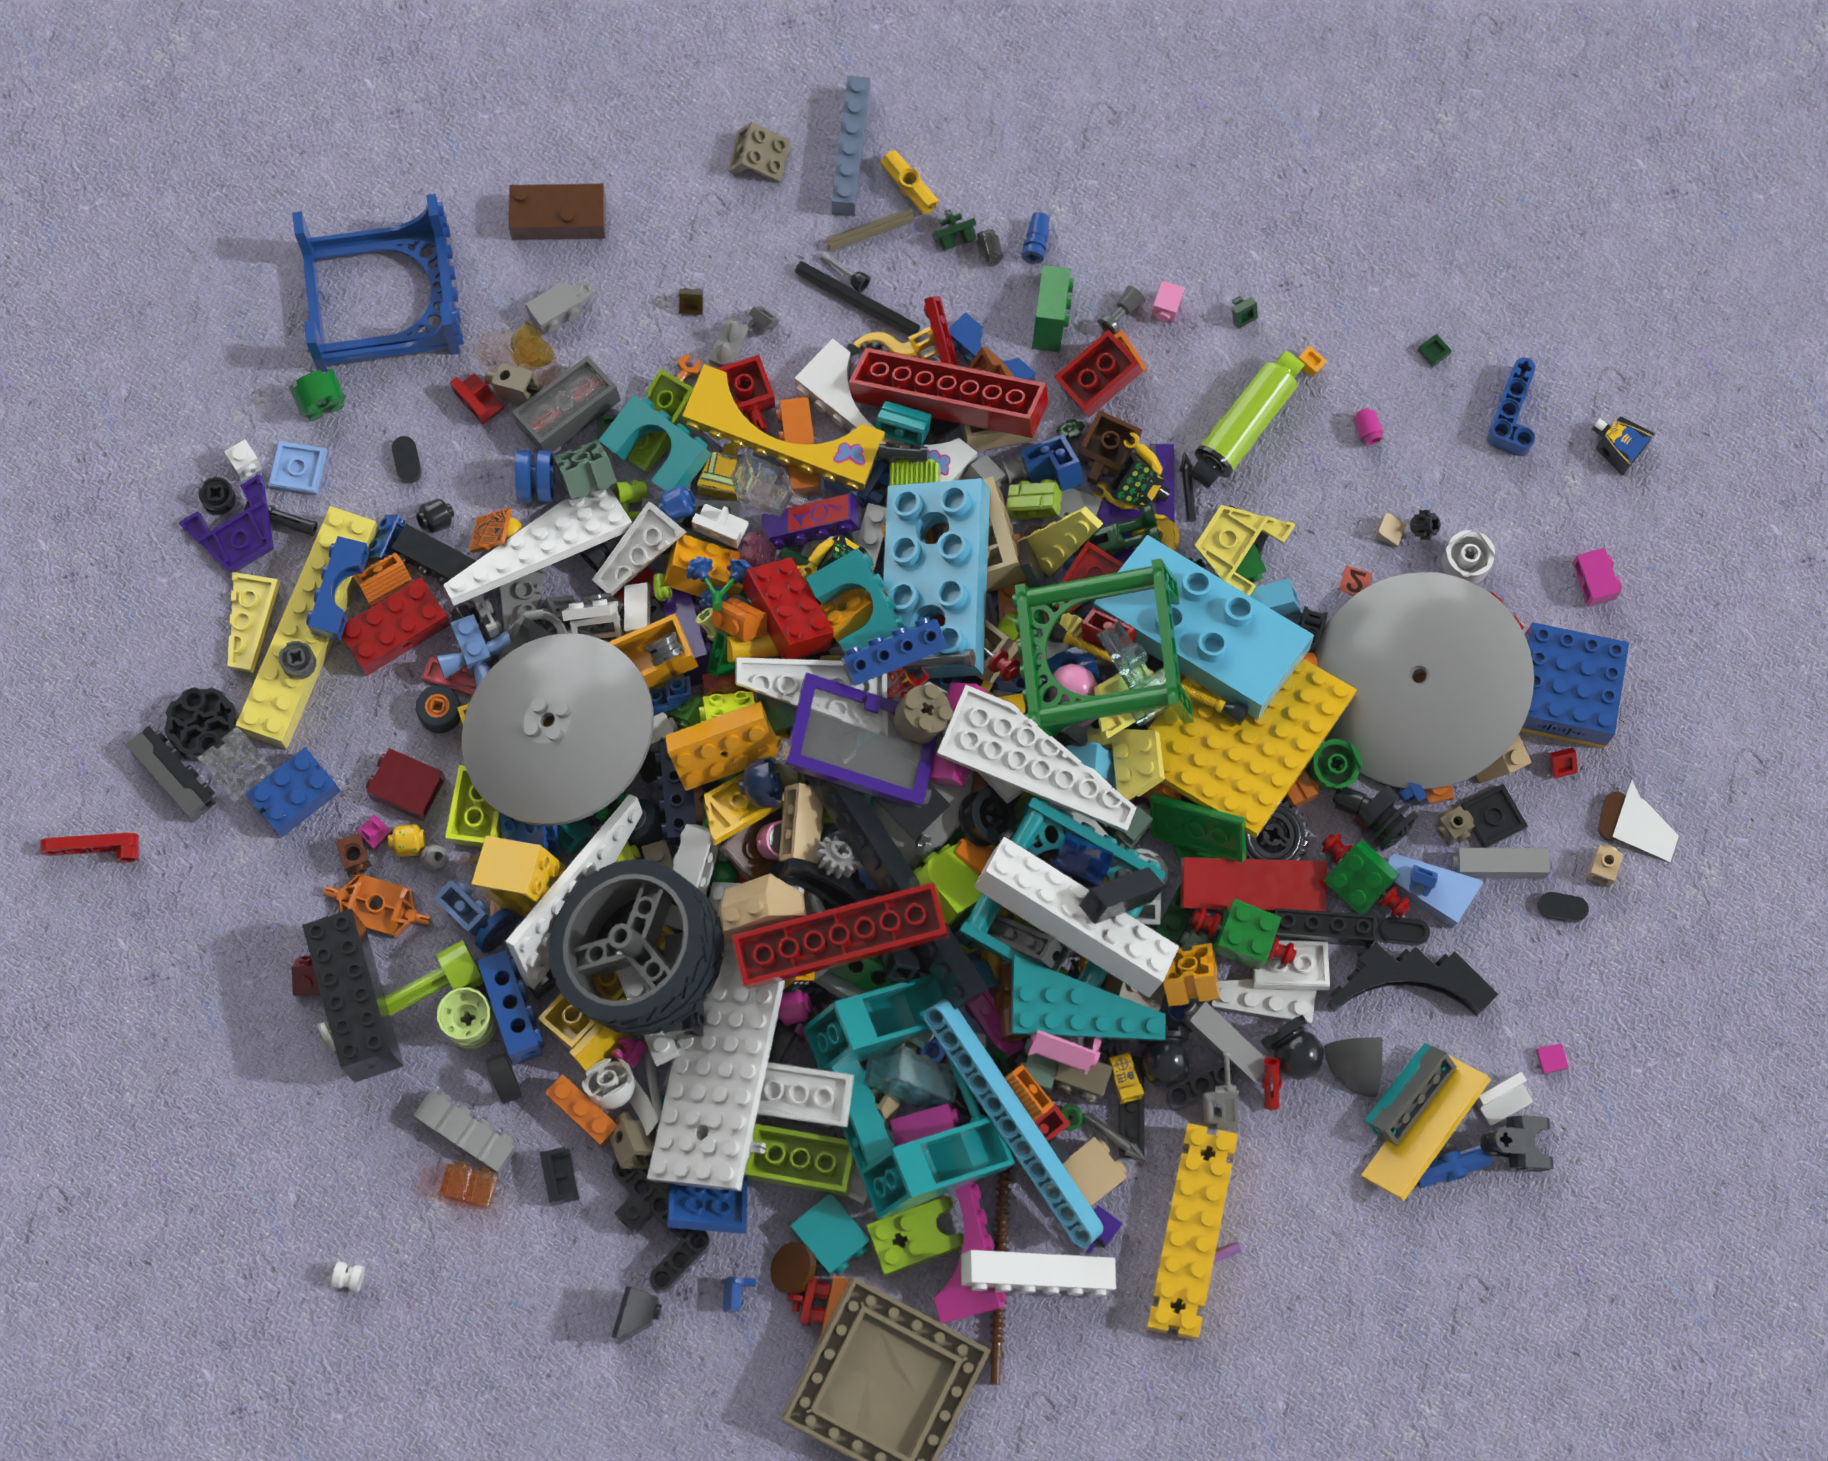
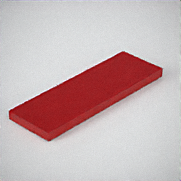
M1181 857V908L1226 909L1232 900L1237 899L1262 910L1282 908L1326 911L1327 884L1324 882V879L1327 877V861L1245 859L1241 863L1227 858Z

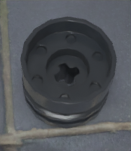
M1389 786L1383 788L1371 799L1351 822L1363 834L1374 828L1376 832L1370 841L1375 843L1383 837L1384 840L1378 846L1381 852L1396 845L1411 830L1419 816L1413 811L1405 818L1403 815L1410 806L1405 804L1397 810L1394 806L1400 796Z

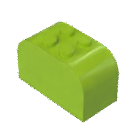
M959 843L952 847L948 844L938 853H932L923 861L925 863L923 867L920 866L913 871L919 880L920 886L935 883L945 922L949 928L970 916L982 894L973 888L980 875L954 855V852L960 845Z

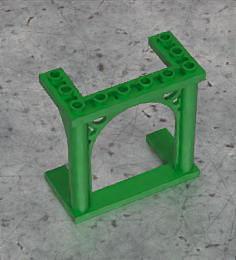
M1161 558L1151 560L1152 566L1030 589L1025 584L1015 585L1016 594L1012 595L1013 605L1018 611V617L1015 618V626L1017 632H1020L1021 641H1018L1017 646L1019 655L1023 658V665H1020V673L1022 679L1025 680L1026 689L1022 691L1024 702L1028 705V713H1025V716L1038 724V727L1047 735L1052 736L1058 741L1057 734L1061 730L1080 722L1168 706L1173 709L1184 724L1194 722L1192 700L1180 682L1171 604H1180L1177 580ZM1155 589L1166 679L1165 684L1101 695H1081L1066 689L1055 679L1047 661V642L1053 626L1066 611L1090 600ZM1048 605H1052L1053 608L1059 605V609L1053 612ZM1044 612L1048 613L1049 615V622L1046 624ZM1035 629L1042 630V637L1036 638V636H1038V633ZM1042 654L1043 658L1038 660V655ZM1047 676L1048 682L1042 686L1043 680L1041 677ZM1050 688H1057L1055 699L1049 703L1044 702L1043 696L1045 692ZM1063 696H1069V702L1063 701V704H1060Z

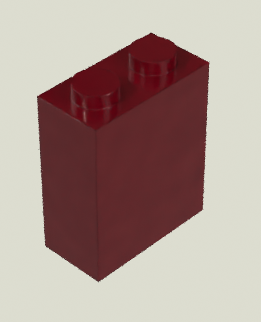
M389 748L386 754L383 753L377 763L379 768L375 776L371 775L368 779L366 792L371 799L424 822L446 779L445 775L441 770Z

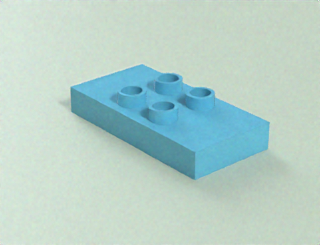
M1147 535L1118 572L1152 566L1151 560L1160 558L1163 560L1177 580L1180 604H1171L1179 672L1224 700L1237 702L1249 707L1247 714L1258 720L1310 650L1314 635ZM1155 589L1096 599L1093 608L1105 612V615L1109 614V617L1113 616V619L1121 620L1126 625L1130 624V627H1134L1135 645L1163 662Z

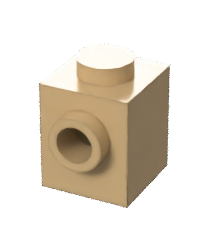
M1600 845L1594 851L1586 879L1610 887L1616 879L1624 854L1617 852V848L1613 846Z

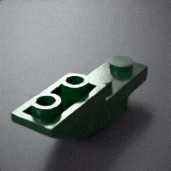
M1181 884L1168 905L1160 924L1155 929V932L1176 945L1196 908H1181Z

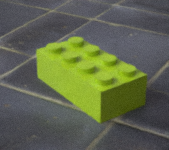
M755 1124L752 1135L753 1142L765 1143L766 1149H762L766 1151L764 1154L751 1152L745 1169V1175L748 1180L849 1197L856 1163L846 1139Z

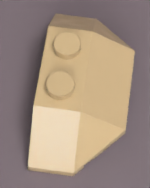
M771 874L726 889L717 909V917H720L722 934H724V946L733 943L732 935L806 916L803 893Z

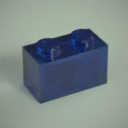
M1066 832L1056 852L1053 866L1094 884L1101 885L1111 866L1113 852Z

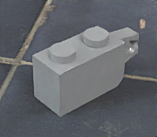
M587 281L570 287L568 283L561 282L525 305L528 315L542 335H545L548 332L556 331L564 322L576 319L583 311L582 306L595 295Z

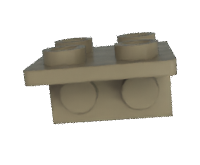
M750 122L737 132L728 172L737 175L744 170L750 169L775 182L782 181L790 140Z

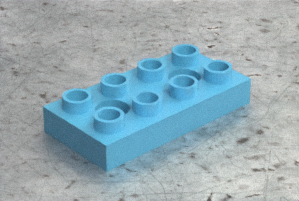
M982 478L888 486L883 578L885 587L883 589L887 595H890L896 605V608L893 609L896 617L901 616L907 629L916 626L915 621L921 618L943 615L945 617V625L940 628L948 648L930 656L961 654L966 649H973L976 656L974 667H967L965 663L923 666L930 678L983 675L990 488ZM942 522L949 524L948 532L941 535L937 543L926 544L925 537L932 526ZM910 667L904 669H906L908 672L912 674L919 667Z

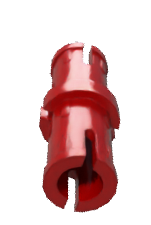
M1272 1057L1264 1060V1079L1262 1080L1264 1108L1267 1110H1277L1280 1108L1279 1097L1280 1089L1282 1088L1279 1071L1280 1060ZM1271 1077H1273V1090H1272V1091H1271Z

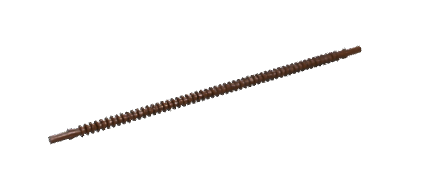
M1015 1053L1008 1057L1011 1072L1017 1066V1063L1014 1062L1018 1058ZM1012 1166L997 1173L999 1180L996 1183L999 1184V1187L996 1188V1191H999V1195H996V1198L999 1201L995 1203L998 1206V1210H995L998 1217H995L997 1225L994 1226L997 1229V1232L994 1233V1236H997V1239L994 1240L996 1244L994 1251L997 1252L1009 1251V1248H1006V1244H1009L1006 1238L1010 1236L1007 1233V1229H1010V1226L1007 1225L1010 1218L1007 1215L1011 1213L1008 1210V1207L1011 1206V1203H1008V1199H1011L1008 1193L1012 1191L1009 1188V1185L1012 1184V1181L1009 1180V1177H1012V1173L1009 1172L1013 1168ZM1005 1308L992 1311L993 1315L990 1316V1319H993V1323H990L993 1330L989 1332L992 1335V1338L989 1339V1342H992V1347L988 1358H991L990 1385H1000L1001 1359H1004L1002 1343L1005 1340L1002 1339V1335H1005V1332L1002 1328L1006 1326L1003 1324V1320L1006 1319L1003 1316V1312H1006Z

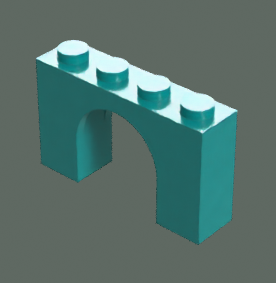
M633 395L598 441L624 461L645 435L653 432L667 433L671 440L670 455L651 481L663 491L680 485L686 488L712 455L706 449L708 444L698 436L695 439L691 438L688 435L690 431L682 424L678 423L675 426L671 423L673 418L663 410L659 413L653 409L655 405L647 398L643 397L640 400Z
M858 548L806 577L816 599L822 604L851 589H863L870 593L873 600L872 615L862 628L838 641L844 653L846 649L859 645L860 648L869 645L868 640L882 635L884 639L892 636V630L906 626L901 616L896 617L893 611L896 608L894 601L890 595L886 596L882 590L885 584L879 574H874L871 568L874 566L868 553L863 554Z

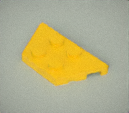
M743 773L704 794L703 801L713 845L719 844L783 807L784 792H782V800L778 801L781 804L780 807L759 808L753 806L747 800L746 795L740 793L739 780L743 779Z

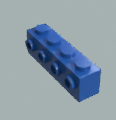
M929 616L915 621L916 626L906 629V626H902L892 630V636L883 639L881 635L868 640L869 645L860 648L859 645L846 649V654L840 656L850 684L857 686L947 649L948 646L938 620H930Z

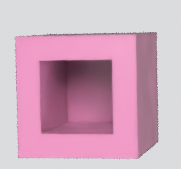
M1162 281L1153 306L1152 316L1164 322H1174L1185 288Z

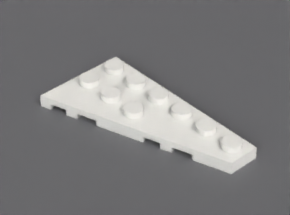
M767 658L735 659V685L794 706L798 705L803 678L806 672L887 698V673L853 686L850 684L842 661ZM815 689L810 712L874 735L882 732L887 737V711L880 709L879 713L875 714L863 710L864 704Z

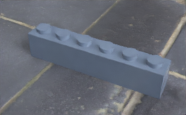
M847 76L832 194V214L855 216L870 99V78Z

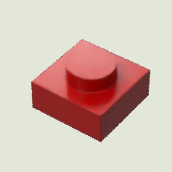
M1573 747L1549 753L1550 770L1554 779L1578 773L1577 755Z

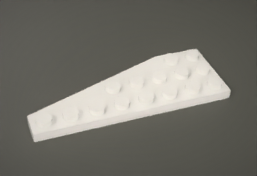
M597 487L593 488L583 498H568L555 505L507 539L505 544L497 546L443 585L453 606L622 535L630 528L632 521L610 487L605 490H598Z
M965 685L937 756L1125 833L1128 831L1137 807L1114 788H1111L1099 778L1100 776L1093 770L1090 771L1084 766L1081 760L1056 739L1041 730L1038 724L1032 719H1028L1014 704Z
M631 794L626 797L506 940L526 986L534 989L545 978L551 968L549 962V943L552 938L550 936L555 918L562 905L568 900L567 897L581 881L593 872L599 871V869L617 860L643 814L637 797Z

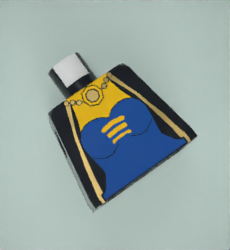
M1619 417L1612 426L1600 418L1592 428L1594 432L1602 437L1596 447L1597 451L1621 475L1626 473L1655 435L1653 432L1624 417Z

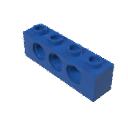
M1074 646L1047 659L1052 674L1059 667L1076 664L1082 665L1091 671L1095 679L1101 677L1094 656L1087 653V651L1081 650V648L1078 649V647ZM1020 672L1015 679L1006 682L1000 679V677L995 679L999 691L1020 694L1023 689H1026L1025 680L1022 679ZM1047 676L1041 677V679L1043 680V686L1048 682ZM1048 690L1045 692L1043 700L1050 698Z

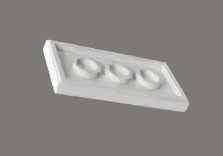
M768 1062L757 1114L848 1127L854 1074Z

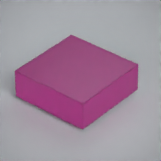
M1562 1043L1536 1049L1542 1074L1569 1068Z

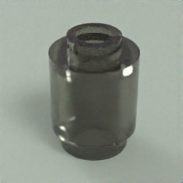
M991 229L979 232L976 244L981 263L988 267L998 265L1004 257L999 236Z

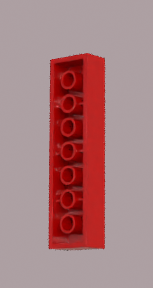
M865 348L849 380L851 396L854 402L883 407L885 401L931 414V418L1033 438L1048 405L1046 383L871 348Z
M934 882L732 935L743 985L748 990L949 937L939 894Z

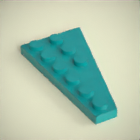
M1012 956L1011 1034L1036 1035L1037 1031L1040 1030L1053 1036L1165 1040L1164 1013L1018 956Z

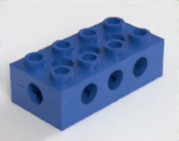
M505 950L477 960L508 1055L513 1064L516 1065L542 1056L541 1048L545 1044L539 1028L533 1027L537 1020L531 1004L525 1003L526 1000H529V996L522 979H517L521 974L513 956L509 957ZM512 1005H516L515 1008L509 1009ZM525 1028L522 1032L516 1033L519 1029Z

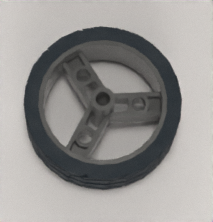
M631 859L618 861L599 869V871L593 872L581 881L567 897L568 900L562 905L554 921L550 936L552 940L549 943V962L553 978L556 977L555 983L563 997L581 1013L617 1033L647 1035L662 1032L675 1026V1024L681 1023L693 1014L707 998L706 995L711 992L720 974L723 961L724 934H722L720 917H717V910L710 899L675 870L650 860ZM674 899L683 919L684 936L681 951L675 965L672 967L664 958V952L657 946V942ZM635 900L627 924H617L611 929L609 938L596 941L598 933L607 919L620 907ZM617 951L622 952V954L617 955L616 953ZM633 966L652 988V990L636 998L612 1001L601 997L595 987L593 977Z

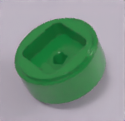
M1074 1104L1064 1105L1060 1111L1070 1123L1065 1130H1076L1083 1121L1082 1110Z

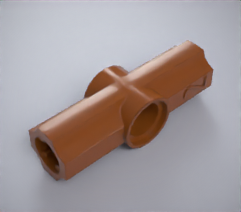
M1001 964L998 966L999 991L995 997V1009L997 1012H1000L1001 1038L1005 1042L1021 1041L1025 1038V1035L1011 1034L1012 964Z

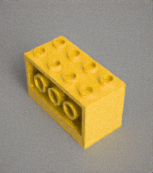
M486 836L471 884L501 908L511 909L517 916L526 917L567 867L541 845Z

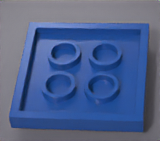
M745 1173L741 1191L669 1183L667 1227L746 1234L748 1178Z

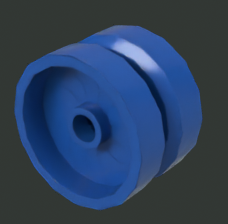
M518 450L516 452L515 489L517 503H531L534 498V488L539 503H553L555 467L552 450H539L536 454L535 465L533 454L530 450Z

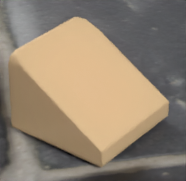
M1386 512L1375 539L1398 547L1406 524Z

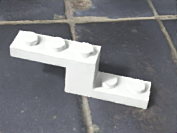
M617 951L616 954H617V955H620V954H622V952ZM633 966L617 970L627 1000L642 996L652 990ZM664 1031L644 1035L654 1063L657 1066L681 1056L675 1040L664 1034Z

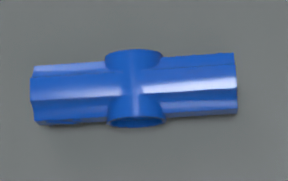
M1480 1145L1461 1152L1457 1150L1439 1156L1437 1160L1432 1161L1417 1182V1185L1422 1189L1443 1181L1451 1182L1463 1178L1468 1173L1492 1166V1157L1486 1155Z

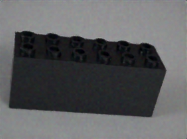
M352 909L303 924V931L340 1068L355 1083L404 1067L365 925Z

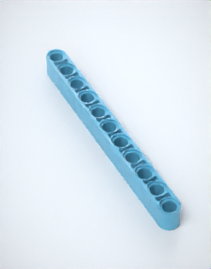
M941 999L925 1011L924 1017L928 1027L1071 1240L1079 1247H1088L1103 1232V1225L960 1011L958 1009L954 1010L948 999Z

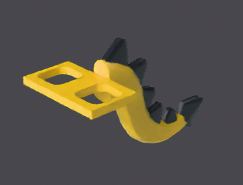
M930 327L908 337L910 341L907 343H901L885 332H873L863 335L854 343L848 344L847 347L851 357L859 354L860 347L868 348L869 343H871L873 349H878L881 346V351L921 359H928L938 354ZM926 333L929 334V338L915 343L914 340ZM934 346V351L924 356L920 355L922 350Z

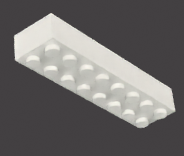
M1006 837L1001 840L992 852L973 887L1147 997H1150L1164 981L1179 948L1178 945L1127 913L1094 924L1079 906L1089 892L1087 888Z

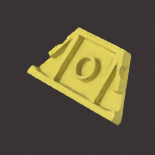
M1134 664L1094 687L1095 695L1158 685V682L1152 677L1146 676L1144 671ZM1156 709L1098 718L1101 739L1103 741Z

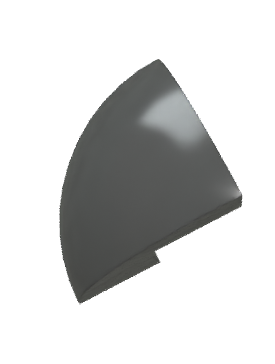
M1383 1037L1344 1039L1328 1043L1324 1046L1325 1057L1331 1072L1349 1090L1363 1096H1377L1382 1072Z

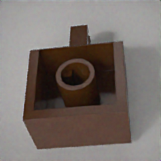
M1099 410L1080 446L1077 456L1080 463L1087 465V468L1091 469L1087 482L1096 486L1101 474L1114 478L1130 451L1135 452L1136 450L1135 448L1126 447L1124 440L1133 445L1135 438L1130 433L1137 434L1139 439H1141L1142 429Z

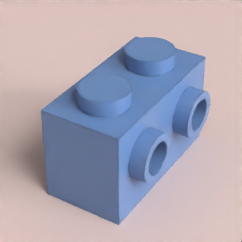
M450 880L434 899L467 932L476 936L478 931L488 924L487 921L491 917L488 913L490 908L481 899L476 902L470 896L473 891L465 883L462 882L459 885L455 881Z

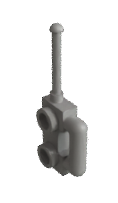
M1224 1051L1225 1084L1223 1086H1215V1092L1204 1093V1121L1207 1124H1217L1218 1129L1238 1128L1239 1112H1237V1103H1239V1098H1236V1095H1239V1090H1236V1086H1232L1230 1083V1052ZM1214 1102L1221 1104L1222 1107L1220 1111H1217V1114H1214Z

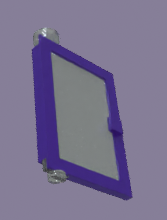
M806 672L803 678L790 739L783 738L781 740L775 762L792 767L794 771L898 804L921 808L923 804H928L931 797V790L927 789L937 737L925 744H919L911 739L907 740L899 734L894 725L895 708L899 702Z

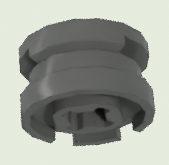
M675 632L659 638L644 648L646 652L651 653V662L654 666L672 659L680 654V651L685 650L683 645L679 644L676 640L677 634Z
M291 641L280 650L279 663L287 676L298 680L307 678L314 672L316 657L308 644L300 641Z

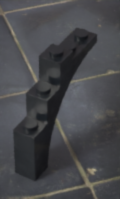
M788 858L778 874L779 879L786 884L799 886L821 897L837 908L881 896L878 890L861 887L858 868L855 873H851L849 878L845 877L842 873L838 879L833 873L827 875V870L819 868V864ZM914 946L878 955L886 980L910 983L919 969L917 950Z
M1375 942L1371 947L1368 944L1365 945L1357 953V956L1360 958L1355 965L1358 968L1346 978L1349 983L1343 988L1340 985L1337 986L1329 994L1332 999L1327 1005L1335 1012L1349 1000L1365 992L1382 987L1405 985L1426 988L1442 993L1461 1003L1475 1016H1478L1499 994L1455 951L1450 956L1445 953L1434 965L1415 946L1410 952L1405 949L1396 958L1399 962L1397 963Z

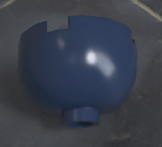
M773 757L752 761L744 770L743 779L739 780L740 793L746 795L747 800L753 806L759 808L781 806L778 801L782 800L783 797L780 774L775 773L772 766H777Z

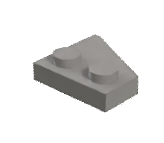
M482 595L473 597L472 600L490 640L503 633L502 627L498 620L494 621L491 613H494L489 599L484 600Z

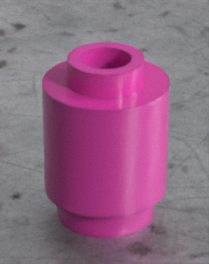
M1369 408L1358 411L1353 421L1360 440L1364 441L1366 446L1380 442L1383 439V429L1376 411Z

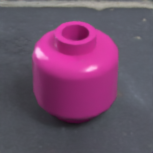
M794 989L782 993L777 1020L781 1019L787 1026L806 1021L809 1018V1013L812 1012V1005L807 992L803 993L800 989Z

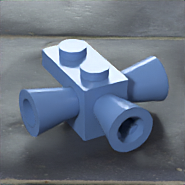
M473 614L450 622L461 652L436 657L445 679L466 667L469 675H474L477 688L485 675L493 667L491 657L499 656L512 642L508 632L505 631L485 643Z

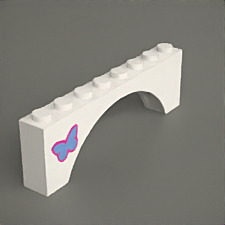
M832 338L795 377L796 391L801 397H808L814 402V406L820 412L828 413L835 424L839 427L844 426L849 430V433L862 423L875 428L861 414L849 390L848 375L851 366V353ZM885 437L883 444L886 442L900 443V447L910 448L909 444ZM960 438L941 444L924 445V447L929 449V459L935 460L940 465L941 481L961 480L969 466L978 460V452ZM886 458V463L890 466V463H896L898 459ZM908 459V460H910V461L913 462V463H915V462L920 463V460H911V459Z

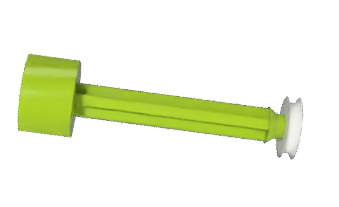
M464 940L436 954L441 965L440 968L385 996L390 1016L449 985L452 986L453 990L457 988L474 989L484 983L481 971ZM323 1018V1023L319 1024L316 1022L321 1033V1040L334 1055L336 1050L330 1027Z

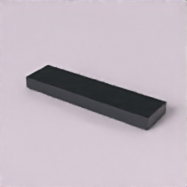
M1131 1057L1136 1075L1144 1092V1074L1140 1066V1057ZM1144 1095L1142 1099L1120 1104L1118 1100V1134L1130 1143H1136L1145 1156ZM1118 1146V1159L1139 1160L1125 1155L1126 1151Z

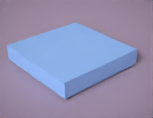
M279 441L268 484L269 488L317 495L327 449Z

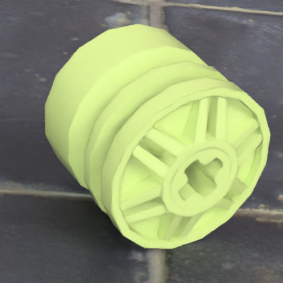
M457 988L450 991L438 1006L437 1021L441 1030L456 1046L461 1048L478 1049L485 1046L494 1037L498 1029V1022L492 1005L475 989ZM470 1017H473L474 1020H472L471 1025L468 1026L466 1023L469 1022Z

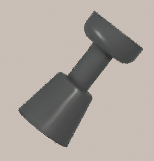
M1127 286L1117 303L1118 308L1111 316L1107 314L1102 315L1098 319L1099 326L1105 332L1109 329L1113 335L1120 331L1118 321L1125 314H1130L1145 302L1143 294L1136 288Z

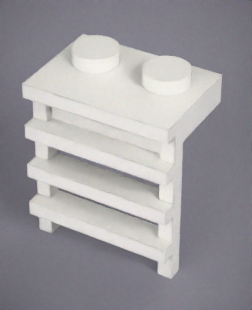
M607 599L592 601L593 604L584 605L583 602L571 603L569 608L562 611L563 621L570 620L573 634H578V626L614 622L615 631L585 635L599 639L616 637L617 639L623 635L620 627L621 619L617 608L618 601L607 602Z

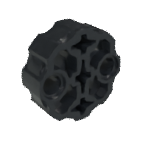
M193 687L183 691L181 697L169 704L165 712L167 720L164 730L168 740L184 758L190 761L207 760L213 762L219 760L227 750L234 748L239 740V730L235 725L240 715L234 704L224 696L223 692L215 688L198 689ZM201 699L197 706H190L192 700ZM225 710H227V712L229 713V714H228V717H229V718H228V720H229L228 722H226V720L224 719V718H225V715H224V714H225V712H224ZM201 722H204L205 726L203 728H200ZM178 727H179L180 730H181V731H180V733H181V735H180V736H181V739H179V738L177 737V735H178V733H177V731H178L177 728H178ZM209 743H216L215 748L211 751L205 750Z

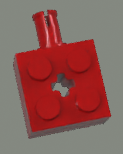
M760 355L716 368L727 372L730 393L744 417H747L749 422L758 428L759 425L762 432H766L767 426L761 412L775 408V396Z

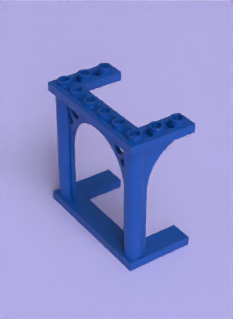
M436 193L427 194L425 210L419 216L406 223L387 228L313 238L310 235L302 211L292 212L294 234L303 255L310 321H304L306 344L317 370L328 372L327 365L450 349L451 355L461 354L460 345L464 344L462 330L460 329L461 316L459 309H455L454 303L458 301L457 288L452 287V280H456L454 266H450L449 259H453L451 244L447 245L446 239L451 237L450 228L447 223L446 213H444L443 202H438ZM408 246L415 247V250H409ZM424 247H434V252L431 256L427 258L420 257V252ZM378 251H393L413 258L424 268L431 284V298L425 313L413 326L392 335L325 344L316 260ZM433 261H435V269H431L429 267V264ZM440 284V287L434 288V285ZM438 303L440 304V311L434 309ZM437 316L441 318L438 328L428 323L429 317ZM420 327H425L428 333H425V330L422 332H418Z

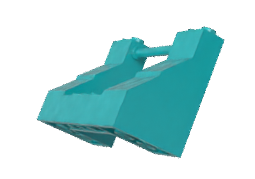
M932 974L913 979L910 983L902 982L834 1001L803 1027L819 1070L854 1074L848 1127H842L877 1219L909 1210L973 1181L1002 1172L1015 1164L1011 1149L990 1117L985 1118L984 1115H981L971 1089L947 1053L946 1056L971 1115V1123L894 1147L892 1140L888 1137L884 1127V1119L878 1112L874 1094L869 1089L865 1079V1071L859 1062L920 1035L932 1032L925 1021V1011L941 999H947Z

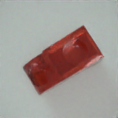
M735 672L730 675L712 677V673L702 674L705 696L751 691L735 685Z

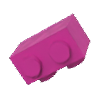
M1601 548L1578 554L1572 564L1587 606L1590 607L1615 600L1620 594L1622 586L1620 579L1615 577L1613 560L1610 555H1607L1606 549Z

